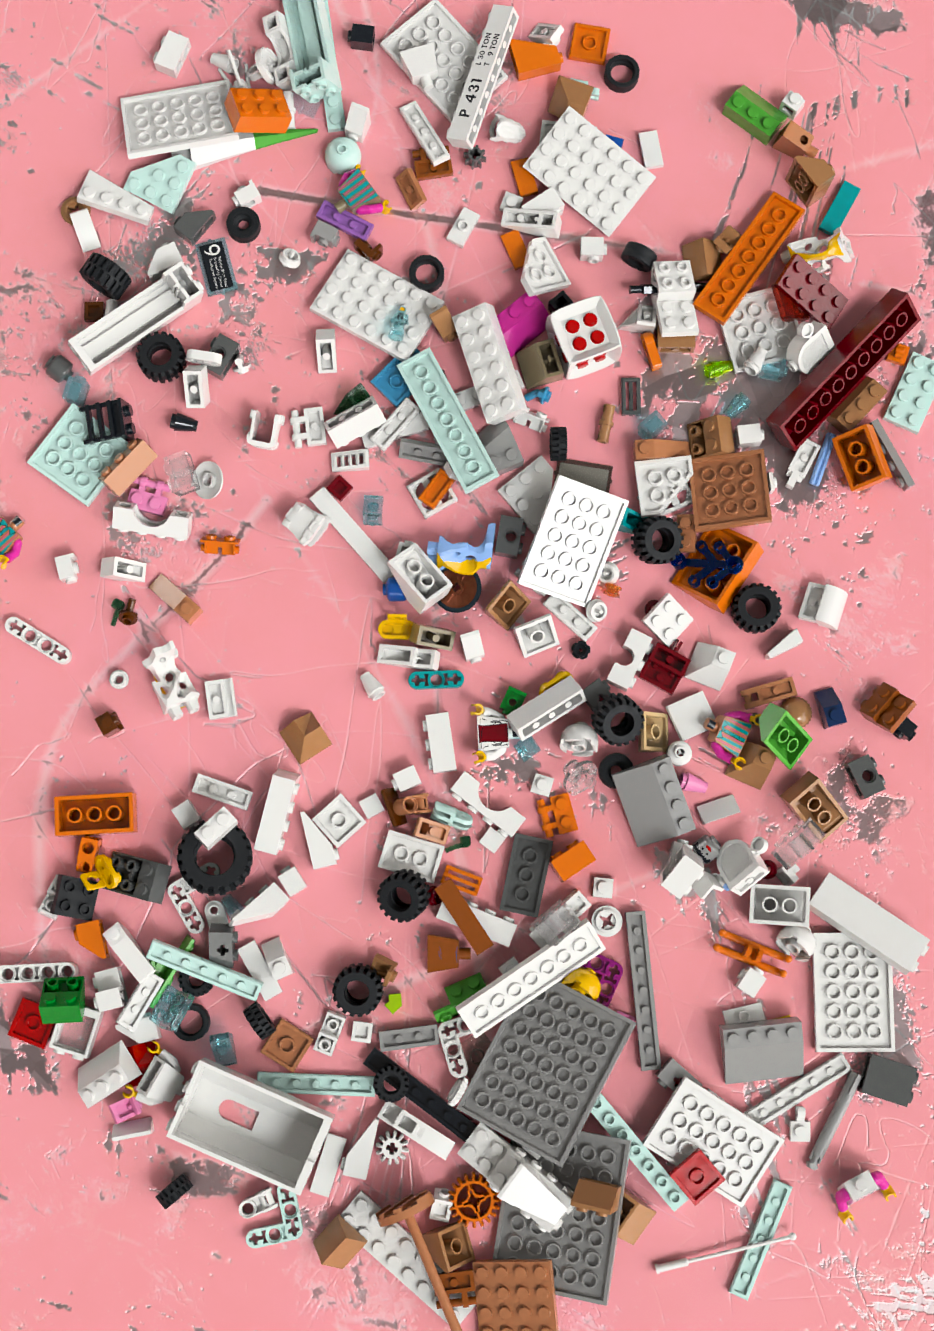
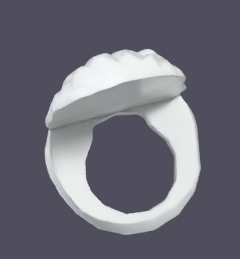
M495 114L496 117L492 120L489 130L491 141L516 144L524 139L526 132L520 123L506 118L504 115ZM496 123H497L496 136H495L494 128H495V125H496Z

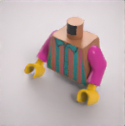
M2 516L0 517V562L2 563L1 569L3 570L6 568L7 563H10L20 555L23 538L17 531L25 523L18 516L14 517L9 523Z
M732 711L726 712L724 715H718L715 720L708 717L703 727L710 731L707 740L711 742L715 755L729 764L733 763L736 770H742L736 763L741 761L746 764L745 759L739 757L753 726L751 722L760 727L756 723V719L761 714L752 716L751 713Z

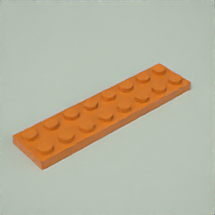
M774 191L693 303L695 309L724 326L802 218L805 209Z

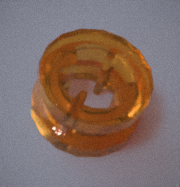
M610 583L605 584L606 590L603 591V594L614 598L620 597L619 591L622 590L620 586Z

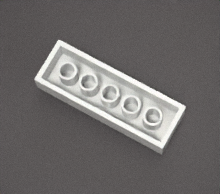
M484 302L453 316L454 326L486 423L497 425L528 412L494 306Z

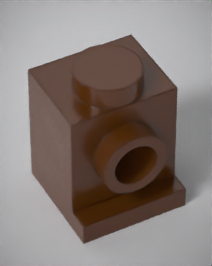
M106 712L95 718L103 736L107 738L125 729L116 712Z

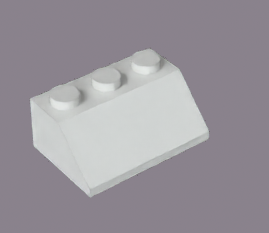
M122 1040L78 1068V1093L87 1108L97 1104L142 1074Z

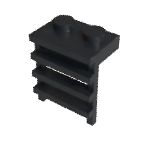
M117 398V400H107L103 403L97 402L94 405H84L85 407L79 408V412L85 411L88 427L89 439L83 440L84 445L120 437L126 441L134 439L136 429L131 418L133 416V409L123 399ZM103 407H107L111 434L107 436L102 412ZM96 409L100 434V437L95 438L91 411Z

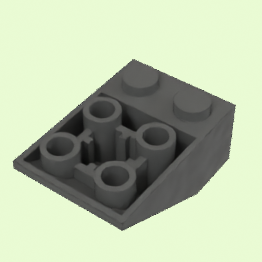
M113 851L111 857L112 866L116 872L120 873L121 882L118 883L116 888L108 889L104 887L103 889L162 904L172 866Z

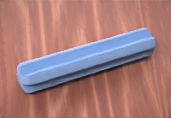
M828 432L824 438L809 481L811 485L819 486L834 445L832 438L836 437L833 433Z

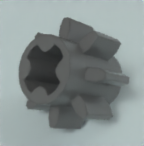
M478 145L473 147L472 150L468 149V153L464 152V158H466L465 165L469 164L472 170L476 167L481 169V163L486 162V157L483 156L485 150H480Z

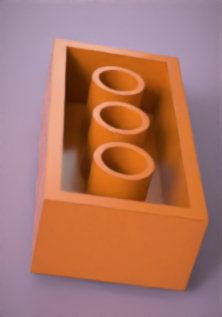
M136 793L54 797L55 836L68 837L138 832Z

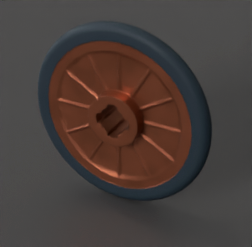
M447 568L443 569L442 573L451 581L453 586L449 593L437 602L438 605L444 610L453 613L464 612L472 608L481 594V580L478 574L475 572L473 575H463ZM459 584L461 588L456 592L453 588Z

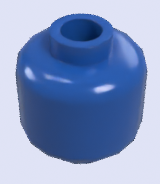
M389 577L387 583L383 584V595H387L390 602L406 601V597L395 577Z

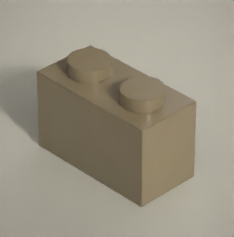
M413 622L409 641L417 645L452 651L456 632Z

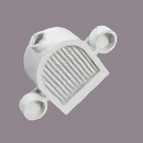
M814 320L811 323L801 322L797 327L798 335L792 339L786 353L787 366L792 372L798 370L805 374H810L835 348L827 326Z
M758 836L752 840L751 846L738 839L725 842L720 849V854L717 856L716 861L720 874L713 873L712 875L722 886L726 883L730 891L742 896L770 872L760 854L767 851L768 841Z

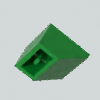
M84 976L44 978L39 1003L43 1024L83 1022L85 1011Z

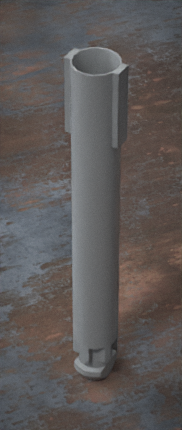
M853 1071L850 1072L811 1151L809 1161H806L807 1167L813 1170L818 1169L817 1165L823 1159L863 1076Z

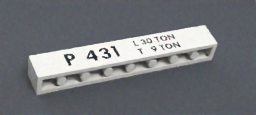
M493 4L492 10L489 12L488 21L482 31L480 44L476 48V55L471 63L468 78L465 79L463 92L459 96L458 106L453 113L450 128L447 130L446 138L453 147L473 149L519 19V15L513 6Z

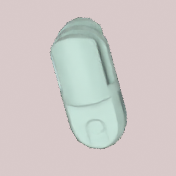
M439 801L435 802L430 816L432 820L460 830H468L473 823V818L468 813Z

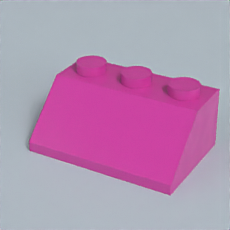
M527 292L497 315L511 358L546 330V320L549 314L536 295L529 297Z

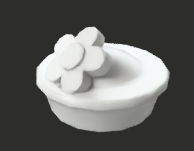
M286 248L279 253V260L284 267H299L301 263L300 254L296 250Z
M606 561L599 580L606 585H612L619 578V569L615 563Z
M594 599L589 602L586 608V616L591 622H600L606 617L607 606L602 600Z

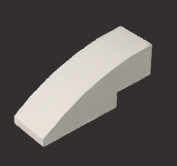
M379 644L377 663L438 671L441 653L437 650L419 649L410 646Z

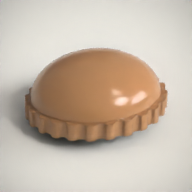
M790 697L780 705L781 708L789 712L801 727H805L811 721L812 708L803 698Z

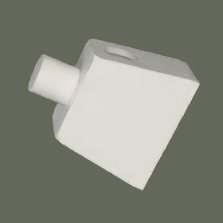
M434 42L400 51L401 64L412 84L417 85L421 83L424 91L433 89L432 80L438 78Z

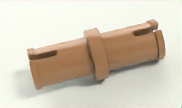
M604 404L602 418L598 424L600 425L597 438L599 443H609L608 440L610 430L614 425L612 420L616 406L611 404Z

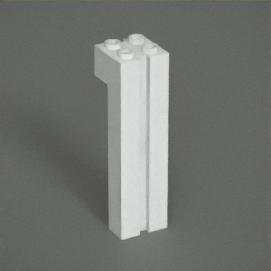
M180 261L165 271L160 280L68 340V346L82 362L81 364L90 376L139 344L142 339H146V335L154 334V332L160 330L201 302L204 287L199 280H193L191 277L193 274L192 270L187 264L184 265Z

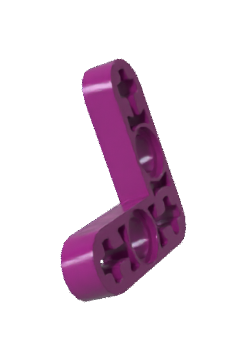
M598 954L595 957H599L602 962L599 968H593L590 963L591 960L587 962V965L584 964L582 966L591 968L596 973L602 975L600 978L601 986L604 983L611 985L612 990L609 994L605 995L601 991L599 994L602 997L608 998L607 1002L603 1000L601 1003L608 1007L623 974V968L619 963ZM614 965L617 966V970L619 971V973L614 974L612 978L613 980H616L615 984H613L609 980H604L605 976H607L608 978L610 977L611 972L609 971V968L614 967Z

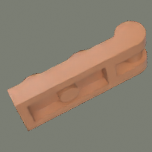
M792 676L740 691L741 697H744L745 710L798 695ZM756 693L758 700L753 701L751 694Z

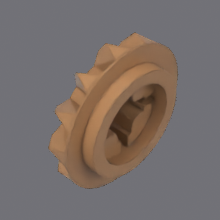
M77 196L68 198L61 207V215L64 221L71 226L73 225L69 214L73 213L71 210H76L79 206V210L88 208L89 214L91 212L90 206L77 202Z

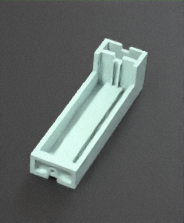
M282 0L297 71L289 70L293 91L309 103L319 102L320 99H323L324 95L328 97L336 95L337 92L342 91V85L324 0Z

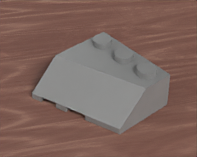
M506 421L497 425L489 424L478 434L499 475L523 466L524 459Z

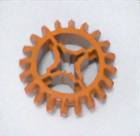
M472 1172V1178L469 1179L468 1174L464 1173L465 1180L462 1181L460 1177H457L459 1185L452 1183L451 1186L455 1191H448L453 1196V1199H449V1202L453 1203L449 1210H456L452 1213V1217L455 1218L459 1215L458 1223L465 1219V1227H468L469 1221L472 1222L473 1228H476L477 1221H479L482 1227L484 1226L483 1219L488 1223L491 1222L489 1214L496 1217L493 1209L499 1210L500 1206L495 1204V1202H500L501 1199L494 1197L498 1193L489 1187L486 1181L487 1178L484 1181L482 1180L483 1175L481 1173L478 1178H475V1172ZM472 1184H479L488 1192H476ZM466 1186L467 1197L457 1202L459 1192ZM470 1191H472V1194L475 1198H480L479 1200H477V1209L473 1202L468 1201V1199L471 1200ZM487 1198H490L487 1210L481 1213L480 1204ZM470 1207L474 1210L476 1216L468 1215L460 1208Z

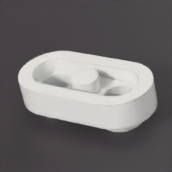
M210 901L207 903L205 915L209 929L211 923L229 924L225 907L220 901ZM214 906L218 909L216 914L211 912V908Z

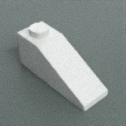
M504 208L501 220L502 227L538 237L559 239L562 225L560 215L556 211Z
M304 811L300 812L313 869L337 865V860L340 859L338 849H334L331 842Z
M116 922L103 933L111 948L140 984L156 971L129 930L122 924Z
M375 1117L347 1153L346 1158L342 1157L340 1169L343 1170L344 1176L366 1180L379 1118Z

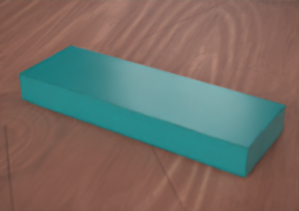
M844 181L818 230L830 236L833 235V231L841 227L861 189Z

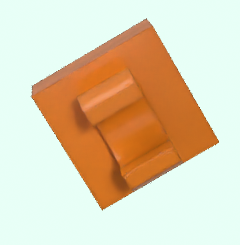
M898 343L887 355L885 361L904 366L910 347Z

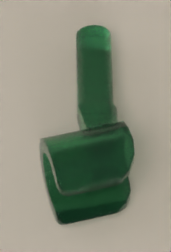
M116 598L111 604V607L116 609L111 622L112 626L116 625L118 615L125 607L124 602Z
M470 836L460 837L459 844L445 848L446 853L455 849L469 847L471 845Z

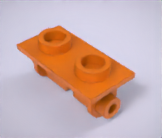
M206 534L200 539V542H204V544H201V551H204L206 554H218V548L222 547L223 555L239 554L240 547L236 545L239 544L241 539H236V536L225 535L222 538L217 537L216 534Z

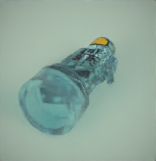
M404 306L399 307V311L390 320L391 324L392 322L394 324L390 328L388 337L393 341H402L405 333L404 325H409L408 315Z

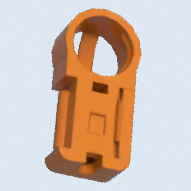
M650 331L641 334V342L651 371L661 369L662 362L656 347L655 336Z

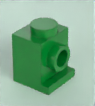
M509 686L499 708L503 710L502 714L507 716L512 711L521 707L527 694ZM514 699L516 705L511 706L509 700Z

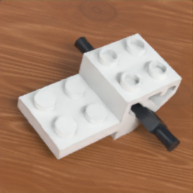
M690 260L654 261L651 269V284L629 286V294H651L653 310H656L661 337L698 336L699 326L693 299L695 293L701 292L707 283L694 282Z

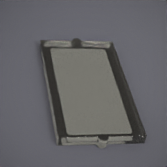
M570 459L557 461L556 471H554V483L559 474L609 493L610 484H612L613 466Z

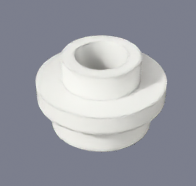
M116 670L111 673L109 681L112 687L123 689L129 683V676L123 670ZM119 676L123 678V681L121 683L116 682V679Z

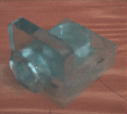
M782 359L779 368L772 364L762 365L758 378L780 382L783 377H786L788 372V366H786L787 359Z
M364 495V525H382L383 496Z

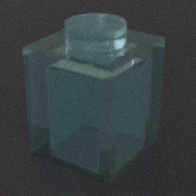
M78 375L68 377L62 395L65 402L84 407L90 389L86 378Z
M655 410L639 423L637 428L639 430L638 434L642 439H655L667 429L668 423Z

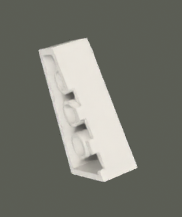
M278 769L273 774L254 845L255 850L277 855L279 850H283L285 845L283 836L289 829L290 821L288 819L294 810L295 802L293 801L299 791L301 774Z

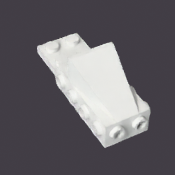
M481 1122L457 1152L460 1157L487 1178L486 1181L490 1183L489 1187L493 1191L499 1192L497 1195L499 1199L520 1208V1213L527 1219L532 1218L536 1222V1226L543 1232L557 1231L564 1222L562 1220L563 1216L566 1213L569 1215L575 1207L570 1205L574 1192L569 1187L563 1186L558 1182L556 1176L543 1170V1166L536 1160H531L522 1148L512 1146L493 1129Z

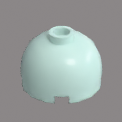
M338 137L328 143L325 150V162L332 173L343 175V173L355 169L356 165L361 162L360 148L353 139Z

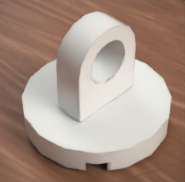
M262 47L255 52L256 64L248 69L246 75L251 81L263 78L267 83L273 85L276 84L273 68L277 67L278 59L271 49Z

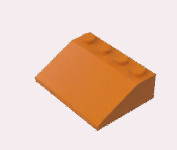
M729 528L703 532L696 543V553L688 555L671 583L709 608L724 614L764 551L757 541Z

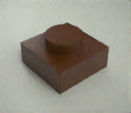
M85 302V322H97L104 317V302Z

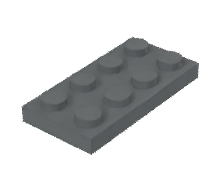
M515 833L499 910L538 918L553 841Z

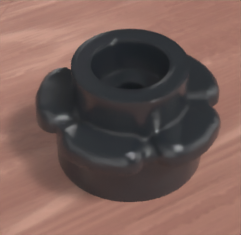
M578 641V643L572 645V655L576 659L580 658L583 660L588 657L590 646L586 642Z

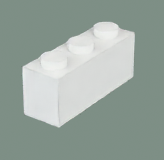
M372 395L323 424L338 449L341 446H346L350 441L364 436L368 431L380 427L387 420Z
M449 713L425 715L426 720H423L422 723L424 732L428 731L429 739H425L426 750L431 751V758H428L429 770H433L434 774L457 771Z

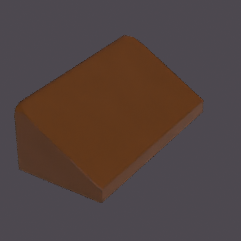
M394 787L381 790L393 827L396 828L406 824V816H399L393 810L394 801L399 799L397 791H395Z

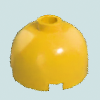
M588 967L572 971L561 982L595 1001L598 999L601 991V983L596 976V972Z

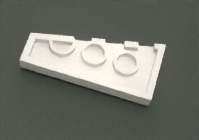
M89 170L77 196L78 203L147 226L154 213L152 205L92 170Z

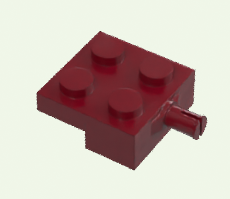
M676 639L672 648L657 642L638 678L672 696L691 662L690 659L678 653L683 642H679Z

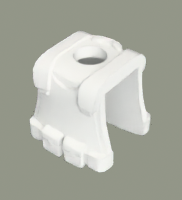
M251 409L249 417L252 421L250 432L247 434V442L256 448L276 450L279 446L278 437L280 428L284 425L285 416L275 414L270 443L256 441L261 413L258 410Z
M296 502L287 512L282 525L295 535L300 544L312 547L325 533L331 519L326 515L317 513L304 503Z

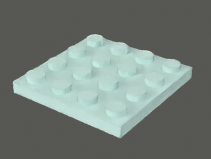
M72 403L27 463L89 507L105 487L98 479L101 476V471L114 462L116 455L121 452L123 453L127 449L128 442L120 437L84 445L83 440L89 439L85 411L79 412L80 407ZM92 417L95 438L100 437L98 420ZM105 426L106 436L111 435L110 429Z

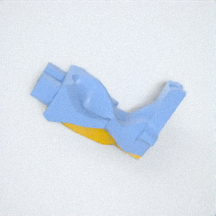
M496 523L488 524L485 539L478 547H473L468 542L451 544L443 536H439V542L428 541V557L441 571L447 568L458 574L473 575L479 569H491Z

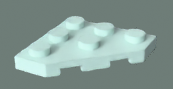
M180 154L132 171L123 189L174 215L197 163Z

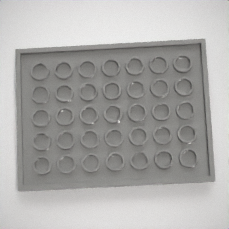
M557 982L503 1020L456 1109L554 1164L563 1167L636 1022Z
M581 1131L563 1167L554 1164L542 1156L537 1160L526 1152L531 1160L534 1159L543 1166V1170L547 1173H552L558 1178L560 1184L569 1187L573 1192L579 1178L582 1177L622 1186L618 1211L607 1217L595 1215L596 1211L588 1210V1212H581L575 1210L576 1207H574L569 1215L566 1213L563 1216L562 1220L564 1222L557 1231L552 1230L548 1233L547 1231H541L532 1218L527 1219L520 1213V1208L502 1200L493 1260L552 1259L555 1295L607 1306L632 1140ZM511 1139L510 1144L512 1146L522 1148V1145Z

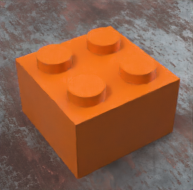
M575 840L566 846L568 848L566 852L562 853L560 850L550 857L552 861L549 864L561 882L566 881L596 860L584 840L581 842Z

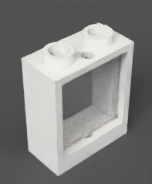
M85 1005L83 1022L56 1023L49 1047L53 1048V1052L65 1055V1052L72 1054V1058L83 1061L84 1058H89L104 1012L99 1013L98 1009Z

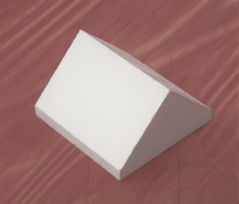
M550 613L514 627L513 632L524 658L560 644Z

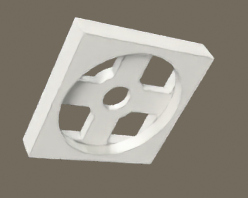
M440 468L406 486L425 520L458 501L452 488L448 490L447 502L442 503L440 501L434 510L424 508L422 506L423 502L418 500L416 490L419 484L422 483L424 488H426L430 483L429 478H433Z

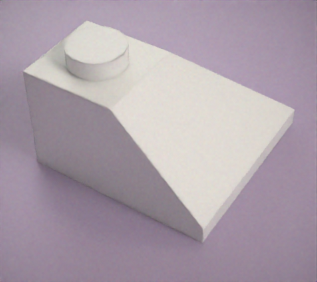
M697 642L684 678L720 691L736 653L720 646Z

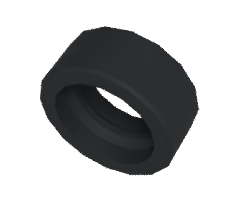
M620 54L612 57L606 64L604 80L608 88L616 93L631 91L638 82L640 71L638 63L628 55ZM624 65L631 69L633 73L632 78L625 83L617 82L611 77V70L615 66Z
M431 255L417 257L409 268L410 282L428 293L437 291L444 281V267L442 263ZM424 264L434 266L438 272L437 279L430 284L420 283L416 278L417 268Z
M188 1003L179 1007L172 1017V1029L175 1035L184 1041H196L202 1038L210 1027L208 1011L202 1005L196 1003ZM186 1011H196L202 1017V1027L194 1034L185 1033L180 1027L179 1020Z

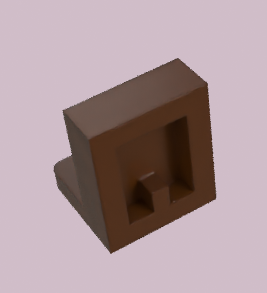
M358 238L354 242V249L371 262L378 261L383 255V246L380 243L372 250L371 245L367 241L363 242Z

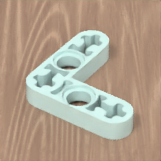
M278 1186L277 1194L283 1222L250 1230L246 1236V1243L249 1247L260 1248L296 1240L302 1235L303 1222L297 1194L289 1191V1198L294 1197V1200L283 1202L282 1199H286V1193L281 1192L283 1188ZM286 1205H294L296 1212L293 1215L286 1214ZM298 1217V1220H294L295 1227L300 1229L297 1231V1235L289 1232L292 1223L291 1221L287 1222L286 1219ZM273 1228L280 1231V1237L276 1240L271 1239L269 1236V1231ZM263 1230L266 1231L265 1237L267 1242H264V1238H260L257 1244L253 1240L250 1241L253 1233H256V1236H262L264 1234Z

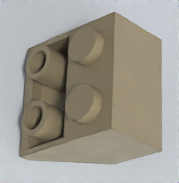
M553 338L534 343L516 354L527 390L563 380L564 371Z

